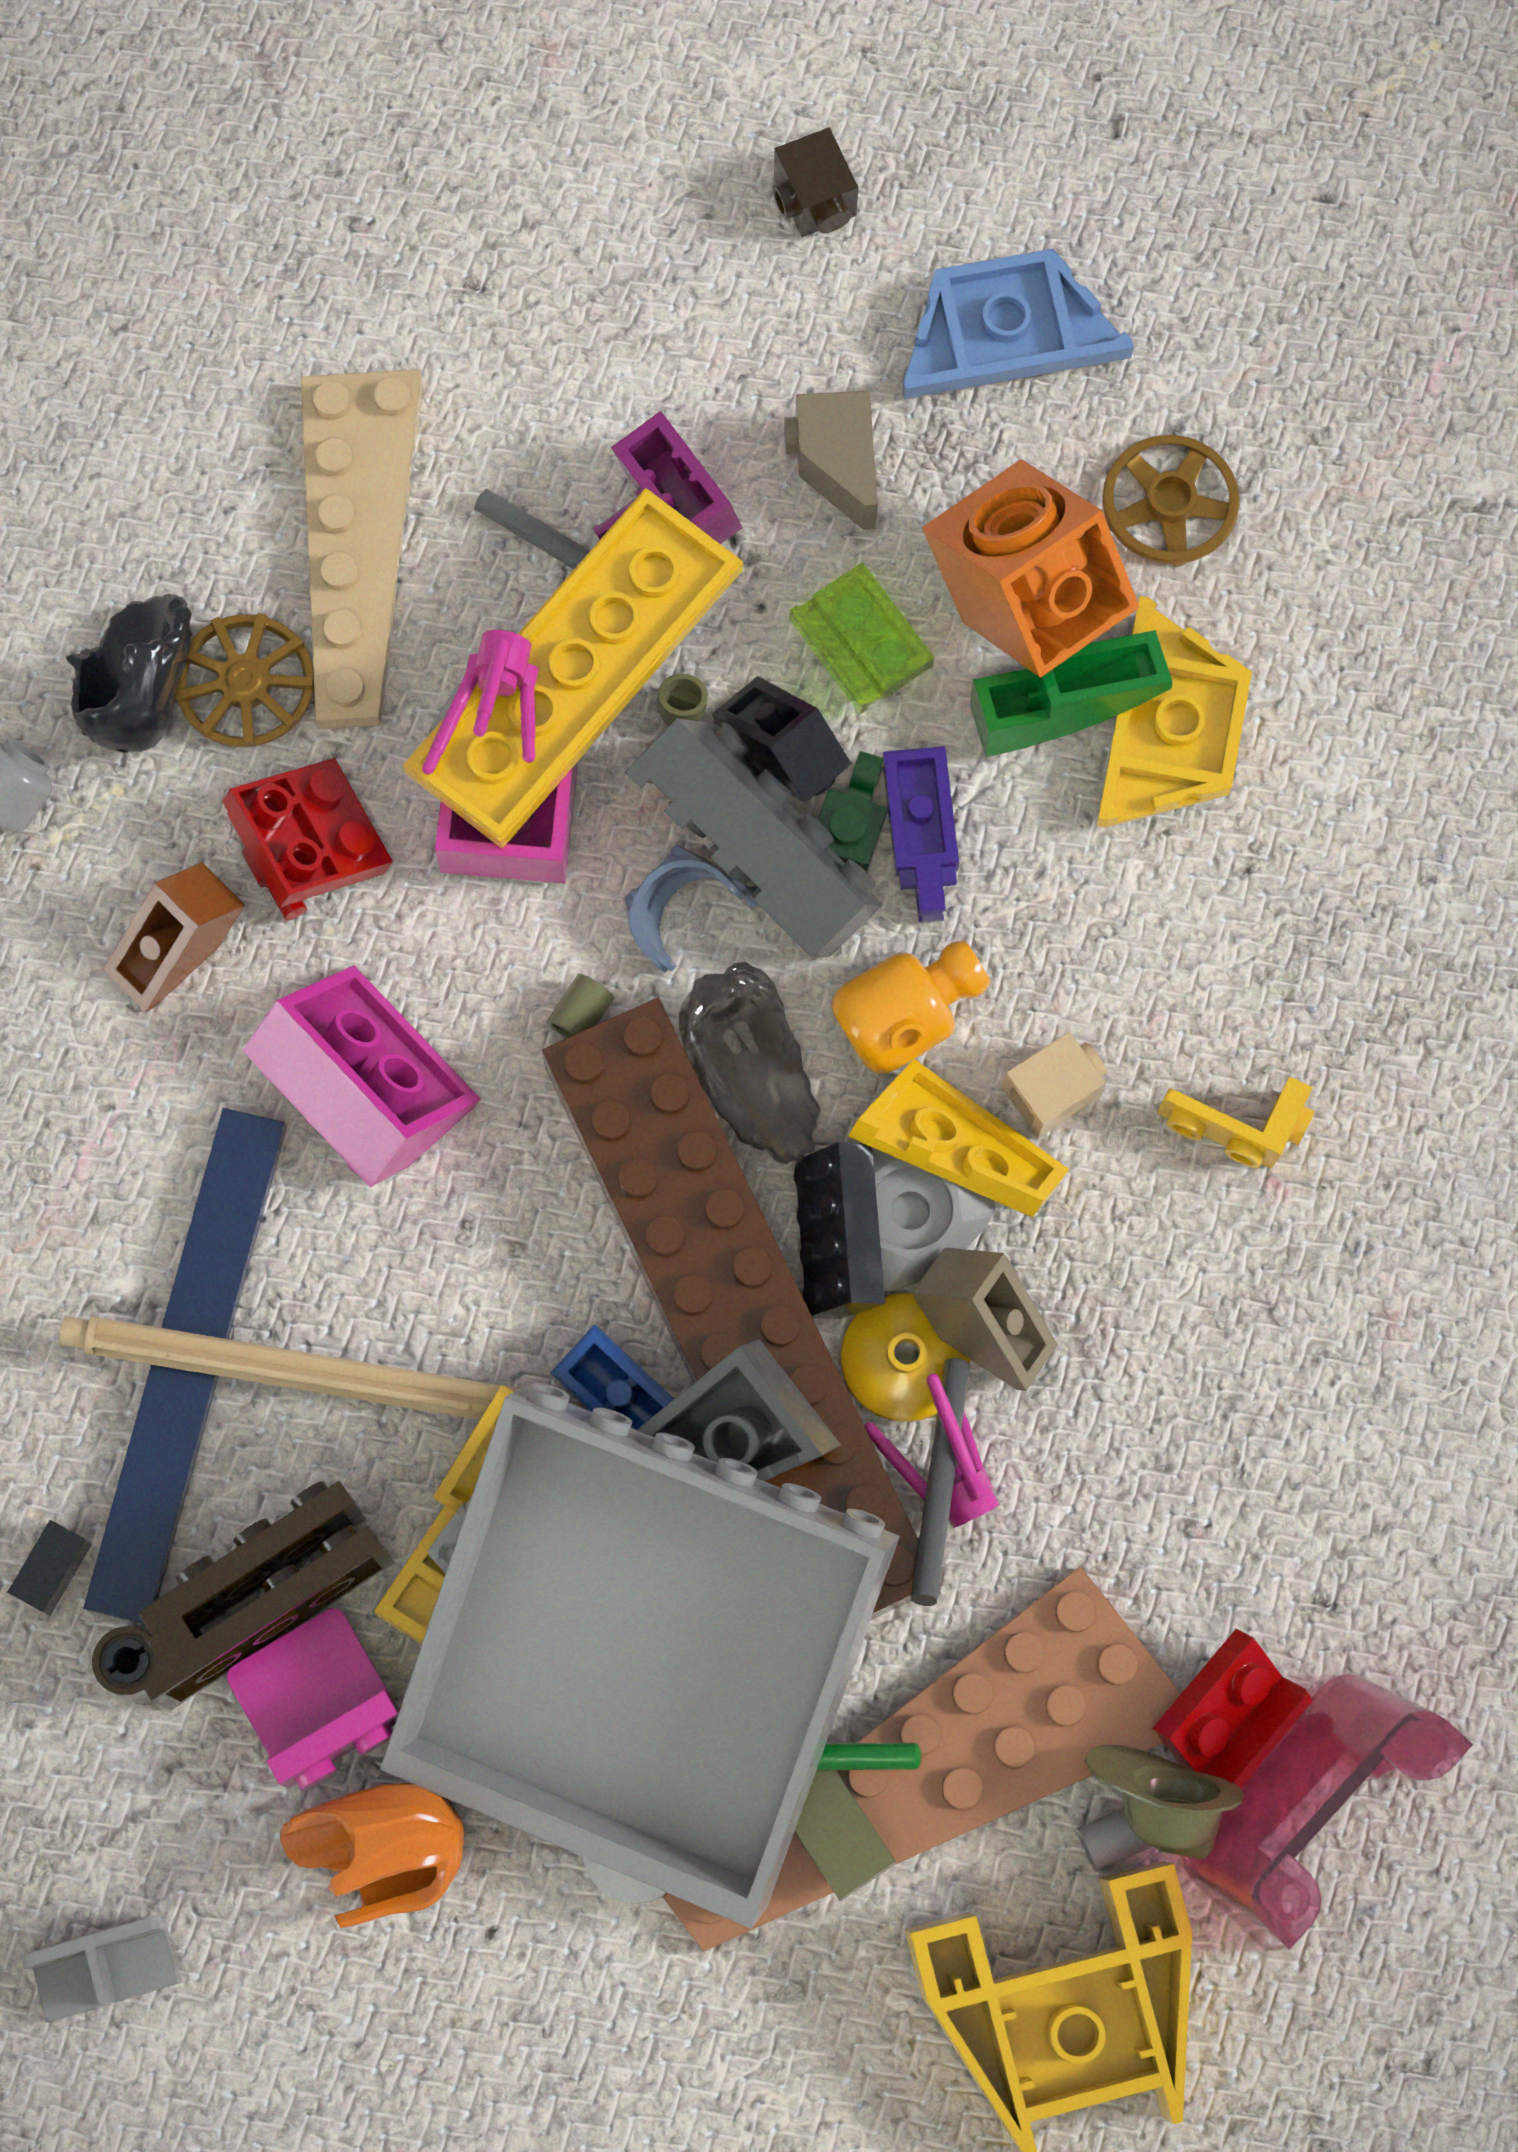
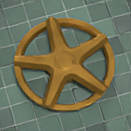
M1159 435L1141 440L1119 455L1106 476L1102 502L1109 530L1113 532L1126 548L1147 560L1181 567L1188 562L1209 555L1228 538L1237 520L1240 496L1237 481L1226 461L1211 447L1185 436ZM1159 445H1179L1191 448L1175 471L1159 473L1139 454L1148 448ZM1206 458H1209L1217 466L1225 479L1229 493L1228 503L1197 494L1195 481ZM1126 466L1144 488L1146 495L1142 500L1116 512L1114 504L1115 483L1120 471ZM1189 517L1225 520L1217 533L1208 541L1187 550L1186 520ZM1150 520H1158L1162 524L1168 551L1158 550L1143 544L1134 538L1126 528Z

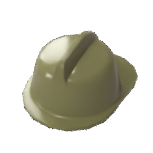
M1102 1745L1090 1749L1085 1757L1088 1770L1103 1783L1122 1792L1125 1818L1136 1836L1141 1838L1147 1845L1163 1852L1195 1859L1207 1858L1214 1848L1223 1811L1231 1810L1241 1805L1244 1798V1793L1240 1787L1226 1779L1195 1772L1140 1749L1120 1745Z

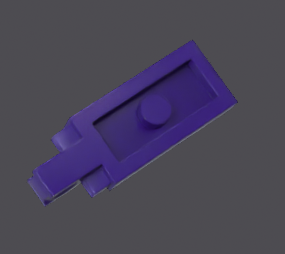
M941 746L885 751L882 756L884 758L883 772L895 876H899L900 890L915 889L919 923L944 921L943 912H946L943 887L957 885L956 871H958L959 867L946 748Z

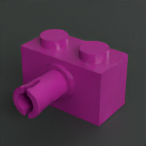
M662 411L655 414L611 447L623 471L637 488L634 491L637 497L647 488L719 544H722L743 528L730 501ZM634 500L600 525L592 528L599 540Z

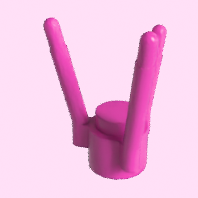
M489 630L482 634L478 654L469 655L465 675L422 765V771L425 774L430 775L434 772L476 684L483 692L473 728L475 736L482 737L486 733L496 696L513 695L516 687H519L522 757L527 763L535 760L534 688L539 668L528 663L532 646L529 640L519 634L505 630Z
M932 1373L927 1376V1384L958 1464L955 1471L949 1521L952 1527L956 1528L999 1506L1000 1503L992 1490L993 1486L983 1468L965 1411L960 1430L940 1378L937 1374ZM871 1422L865 1423L864 1427L871 1441L878 1447L877 1449L925 1501L927 1482L875 1424Z

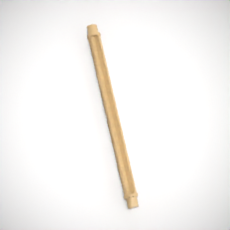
M93 1315L90 1317V1320L64 1316L59 1336V1345L84 1349V1354L98 1355L480 1420L501 1386L111 1320ZM506 1386L514 1392L520 1389ZM572 1401L568 1402L580 1408L582 1406V1403Z

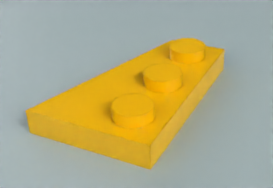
M915 1059L907 1065L857 1119L847 1136L1030 1217L1036 1215L1070 1170Z

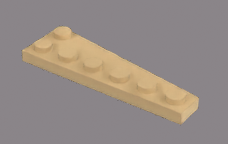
M421 369L301 376L315 711L318 729L381 725L391 646L390 633L394 622L397 598L396 585L399 561L402 559L403 530L406 506L409 503L413 451L416 448L423 392Z

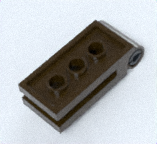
M320 1481L294 1497L290 1502L294 1510L271 1525L269 1520L264 1518L240 1532L233 1539L237 1548L216 1562L213 1561L211 1556H206L182 1570L176 1576V1580L180 1584L178 1587L138 1612L143 1621L142 1624L137 1627H118L106 1633L98 1641L93 1652L92 1668L94 1675L102 1687L124 1699L139 1705H153L157 1703L172 1711L226 1675L233 1665L291 1632L395 1562L369 1526H366L359 1532L355 1530L354 1527L365 1521L366 1518L342 1483L337 1481L328 1487L324 1481ZM319 1550L322 1552L323 1555L303 1569H299L298 1564ZM262 1588L265 1590V1594L203 1634L200 1629L249 1596ZM139 1662L138 1668L134 1671L136 1664Z

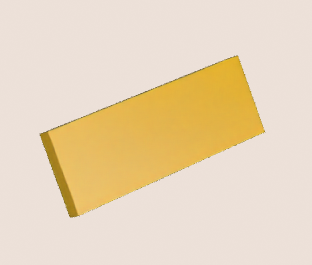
M645 488L518 633L532 644L528 663L539 668L534 688L535 760L527 763L522 757L519 687H516L513 695L496 696L486 733L482 737L475 736L473 728L483 692L476 684L434 772L430 775L425 774L422 771V765L442 721L402 765L404 773L503 849L743 571V561Z

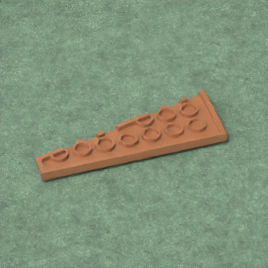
M1080 1566L857 1742L917 1743L922 1754L921 1764L918 1769L836 1770V1772L895 1859L896 1864H899L1093 1776L1085 1763V1757L1090 1749L1102 1745H1120L1148 1751L1163 1744L1152 1728L1180 1696L1181 1692ZM794 1832L769 1905L751 1929L669 1893L665 1894L663 1899L704 1952L834 1892Z

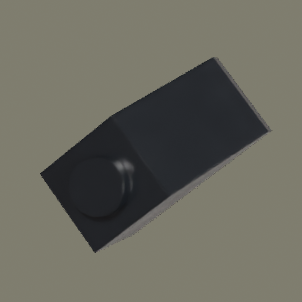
M759 676L754 678L711 714L719 726L726 723L745 739L750 746V751L746 755L761 771L765 768L771 770L788 786L792 796L804 803L812 797L827 791L835 782L836 777L852 764L817 707Z

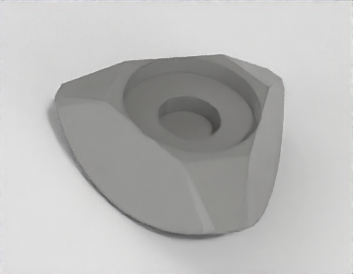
M872 1147L884 1291H893L920 1282L944 1248L966 1249L990 1221L995 1211L994 1200Z

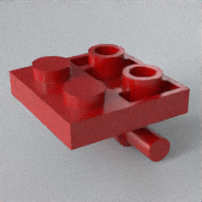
M336 758L230 788L222 800L228 811L227 815L245 846L242 851L243 858L258 885L268 888L286 921L296 919L307 911L303 900L383 875L393 863Z

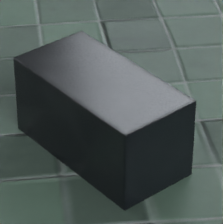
M49 1520L7 1593L51 1616L92 1543L56 1522Z

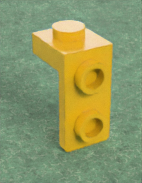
M1289 1076L1274 1103L1262 1131L1170 1088L1157 1113L1167 1118L1166 1125L1181 1136L1192 1140H1201L1202 1136L1225 1146L1224 1153L1232 1160L1244 1166L1259 1168L1263 1164L1272 1169L1282 1154L1287 1141L1296 1145L1300 1144L1315 1113L1314 1110L1304 1106L1313 1087Z

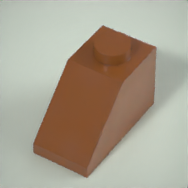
M202 862L159 880L153 884L103 967V970L147 1012L156 1007L219 948L245 904Z

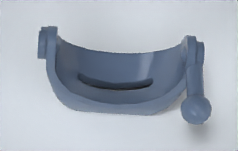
M675 845L671 849L672 853L654 871L646 876L637 889H632L624 897L628 910L630 930L637 946L663 973H666L667 970L673 971L677 965L666 953L662 945L659 925L665 905L674 892L685 884L704 878L714 879L722 882L739 899L742 900L744 898L750 907H760L752 898V893L758 886H749L737 881L704 857L679 845Z

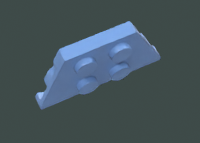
M1054 249L935 269L924 315L920 321L909 367L903 380L904 399L1130 359L1132 358L1134 345L1126 332L1120 334L1100 312L1101 303L1086 286H1082L1074 280L1071 268Z

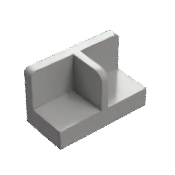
M149 1916L21 1955L24 1969H33L46 2023L55 2022L182 1983L166 1918L163 1916Z

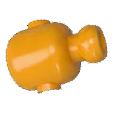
M956 941L947 945L941 951L938 960L926 967L915 955L909 953H897L886 958L841 986L832 998L831 1009L864 1066L870 1072L885 1074L897 1070L948 1039L955 1030V1020L948 1006L960 998L972 999L978 997L985 992L991 981L966 941Z

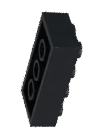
M838 1142L794 1160L793 1178L797 1188L798 1201L796 1216L800 1226V1261L803 1265L804 1278L803 1299L812 1318L842 1319L885 1304L872 1147L866 1144Z

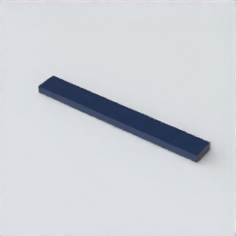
M227 1108L222 1109L161 1328L224 1339L230 1338L286 1134L287 1126L285 1122ZM151 1365L83 1609L142 1624L143 1621L138 1612L158 1600L219 1376Z

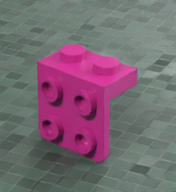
M334 1608L324 1611L233 1665L227 1673L229 1686L270 1759L266 1760L278 1784L288 1789L298 1784L301 1791L309 1789L335 1773L337 1769L333 1762L352 1750L357 1749L360 1756L388 1742L393 1732L391 1727L395 1725L400 1711L345 1614Z

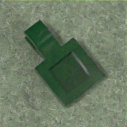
M860 751L847 793L843 794L828 789L818 821L832 835L834 841L829 847L844 863L850 859L868 872L888 808L871 803L883 770L884 758Z

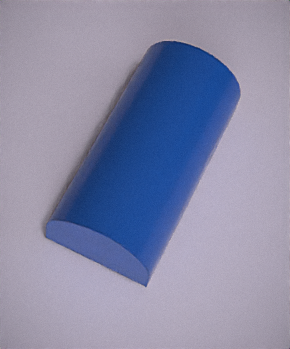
M593 1325L550 1372L591 1412H593L594 1408H605L619 1412L632 1420L631 1428L635 1430L639 1429L675 1399L597 1325Z

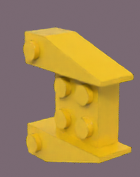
M1160 1861L1098 1878L1116 1947L993 1979L976 1915L967 1912L904 1929L923 2000L1020 2152H1037L1030 2122L1152 2089L1155 2090L1161 2116L1171 2124L1183 2122L1192 1928L1174 1863Z

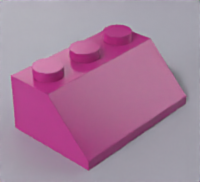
M355 965L276 1000L242 1050L261 1070L265 1078L279 1089L304 1116L308 1124L322 1135L346 1161L350 1169L357 1173L370 1188L409 1167L474 1109L481 1100Z

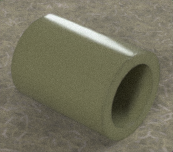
M577 974L546 1022L564 1038L571 1037L597 1025L615 997L597 981L586 975Z

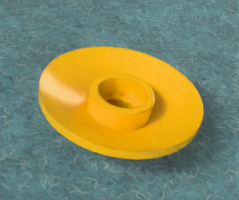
M910 1293L885 1296V1304L858 1313L847 1328L841 1348L842 1372L852 1395L863 1407L875 1415L898 1422L920 1421L937 1414V1409L933 1402L934 1399L926 1379L929 1374L935 1373L942 1382L945 1360L959 1358L970 1364L969 1358L939 1339L914 1296ZM905 1342L913 1344L919 1352V1358L912 1364L900 1363L894 1355L896 1346Z

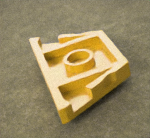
M1139 596L1138 604L1140 608L1135 611L1131 635L1156 630L1173 683L1170 690L1116 716L1096 824L1099 827L1106 828L1228 796L1233 784L1252 671L1230 655L1216 652L1209 644V641L1188 626L1186 630L1179 627L1156 610L1158 605L1156 602L1144 596Z

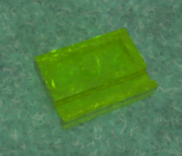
M863 562L813 594L812 599L800 607L796 605L789 611L790 621L860 714L868 710V706L880 698L884 699L934 665L935 657Z

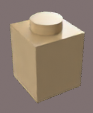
M1069 1031L1006 1072L1002 1089L1038 1139L1101 1097L1106 1085V1081L1102 1077L1106 1074V1068L1094 1048L1087 1042L1079 1045Z

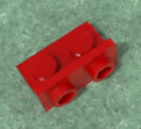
M1236 1628L1152 1729L1181 1766L1195 1772L1226 1779L1241 1789L1304 1713L1313 1699L1305 1688L1280 1674L1254 1637Z

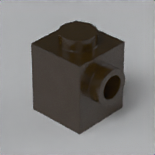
M830 127L774 148V179L776 184L772 186L773 195L782 217L785 220L793 217L801 237L817 231L820 233L836 231L846 225L851 218L857 216L859 187Z

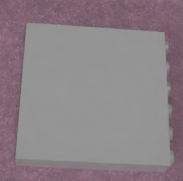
M532 1383L531 1387L524 1386L504 1399L380 1770L751 1929L769 1905L900 1536L884 1530L885 1522L873 1514L857 1509H847L844 1514L820 1504L821 1496L806 1487L784 1483L779 1488L756 1478L757 1470L741 1461L720 1458L717 1463L693 1453L695 1446L681 1437L668 1433H656L655 1437L632 1429V1420L619 1412L605 1408H594L593 1412L570 1404L568 1403L570 1395L559 1388L542 1383Z

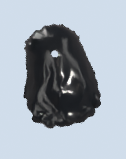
M164 594L162 597L154 596L148 598L144 602H130L124 610L110 618V626L105 631L99 646L91 650L85 648L80 651V654L66 656V660L75 670L71 708L73 718L76 720L78 727L81 728L82 735L88 736L91 741L108 750H116L121 753L148 750L155 747L162 739L172 722L177 687L185 668L191 645L190 619L192 613L183 597L174 594Z

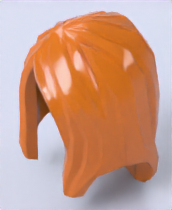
M412 1783L380 1785L339 1797L293 1816L289 1819V1822L282 1825L280 1831L282 1847L287 1857L296 1865L306 1868L323 1867L338 1872L330 1880L328 1886L332 1894L337 1897L358 1890L360 1893V1908L334 1915L340 1928L359 1925L392 1914L419 1911L433 1905L444 1895L459 1871L462 1863L465 1837L462 1819L449 1799Z

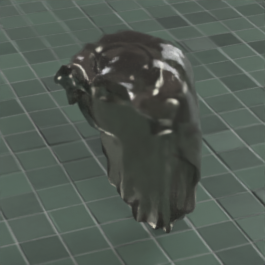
M746 961L732 964L726 969L724 974H706L695 980L692 990L684 999L679 1011V1032L686 1055L704 1092L711 1100L718 1115L725 1119L732 1127L740 1142L751 1145L753 1148L761 1151L767 1150L770 1156L778 1163H801L805 1155L813 1152L816 1148L812 1134L813 1130L817 1128V1119L821 1114V1107L812 1095L810 1080L802 1065L801 1047L787 1023L784 1004L778 995L774 981L764 971L753 967Z

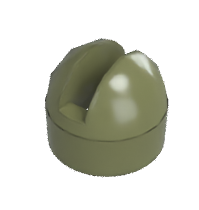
M675 674L666 678L659 687L657 708L663 721L669 726L676 718L700 721L706 712L707 689L701 680L689 674Z

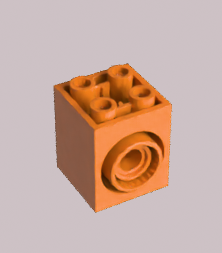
M1022 459L922 527L962 622L1040 678L1140 608L1102 510Z

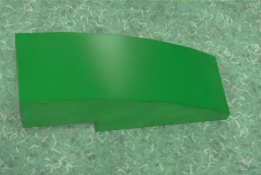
M1156 630L1089 643L1041 678L1029 669L973 679L970 708L985 757H990L1051 741L1104 722L1170 690L1173 681Z

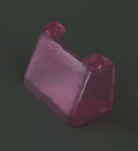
M1345 1674L1330 1679L1314 1693L1312 1703L1241 1787L1244 1793L1241 1805L1231 1810L1223 1811L1214 1848L1210 1855L1204 1859L1180 1855L1184 1871L1211 1900L1265 1951L1290 1950L1316 1920L1320 1913L1322 1900L1319 1885L1295 1857L1368 1776L1375 1780L1387 1771L1397 1769L1410 1779L1425 1782L1441 1778L1449 1772L1473 1744L1448 1720L1362 1676Z

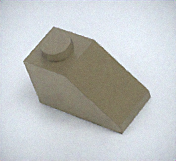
M870 391L796 394L795 417H784L786 455L797 454L798 474L801 479L863 530L875 529L878 502Z
M944 1248L912 1292V1295L940 1340L1016 1390L1027 1391L1058 1345L1004 1253Z

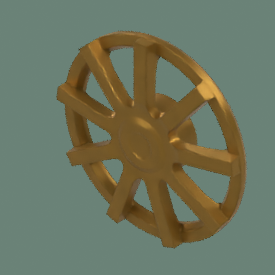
M257 613V615H234L222 619L217 617L210 620L211 623L201 629L191 639L185 668L178 683L176 698L183 715L200 734L226 746L254 747L280 738L301 720L309 707L314 691L313 664L303 641L288 627L261 613ZM252 627L246 652L242 655L238 654L227 630ZM265 630L276 634L287 642L266 657L258 658V651ZM217 635L227 656V661L224 663L218 662L197 652L207 641ZM294 653L297 654L303 669V676L274 675L270 673L273 666ZM190 664L214 672L218 677L216 680L191 687L186 685ZM271 687L303 690L299 703L291 715L269 695ZM213 693H221L223 697L203 722L194 712L190 701ZM263 704L282 724L267 733L255 736L252 708ZM232 705L241 708L243 737L229 736L215 731L217 725Z

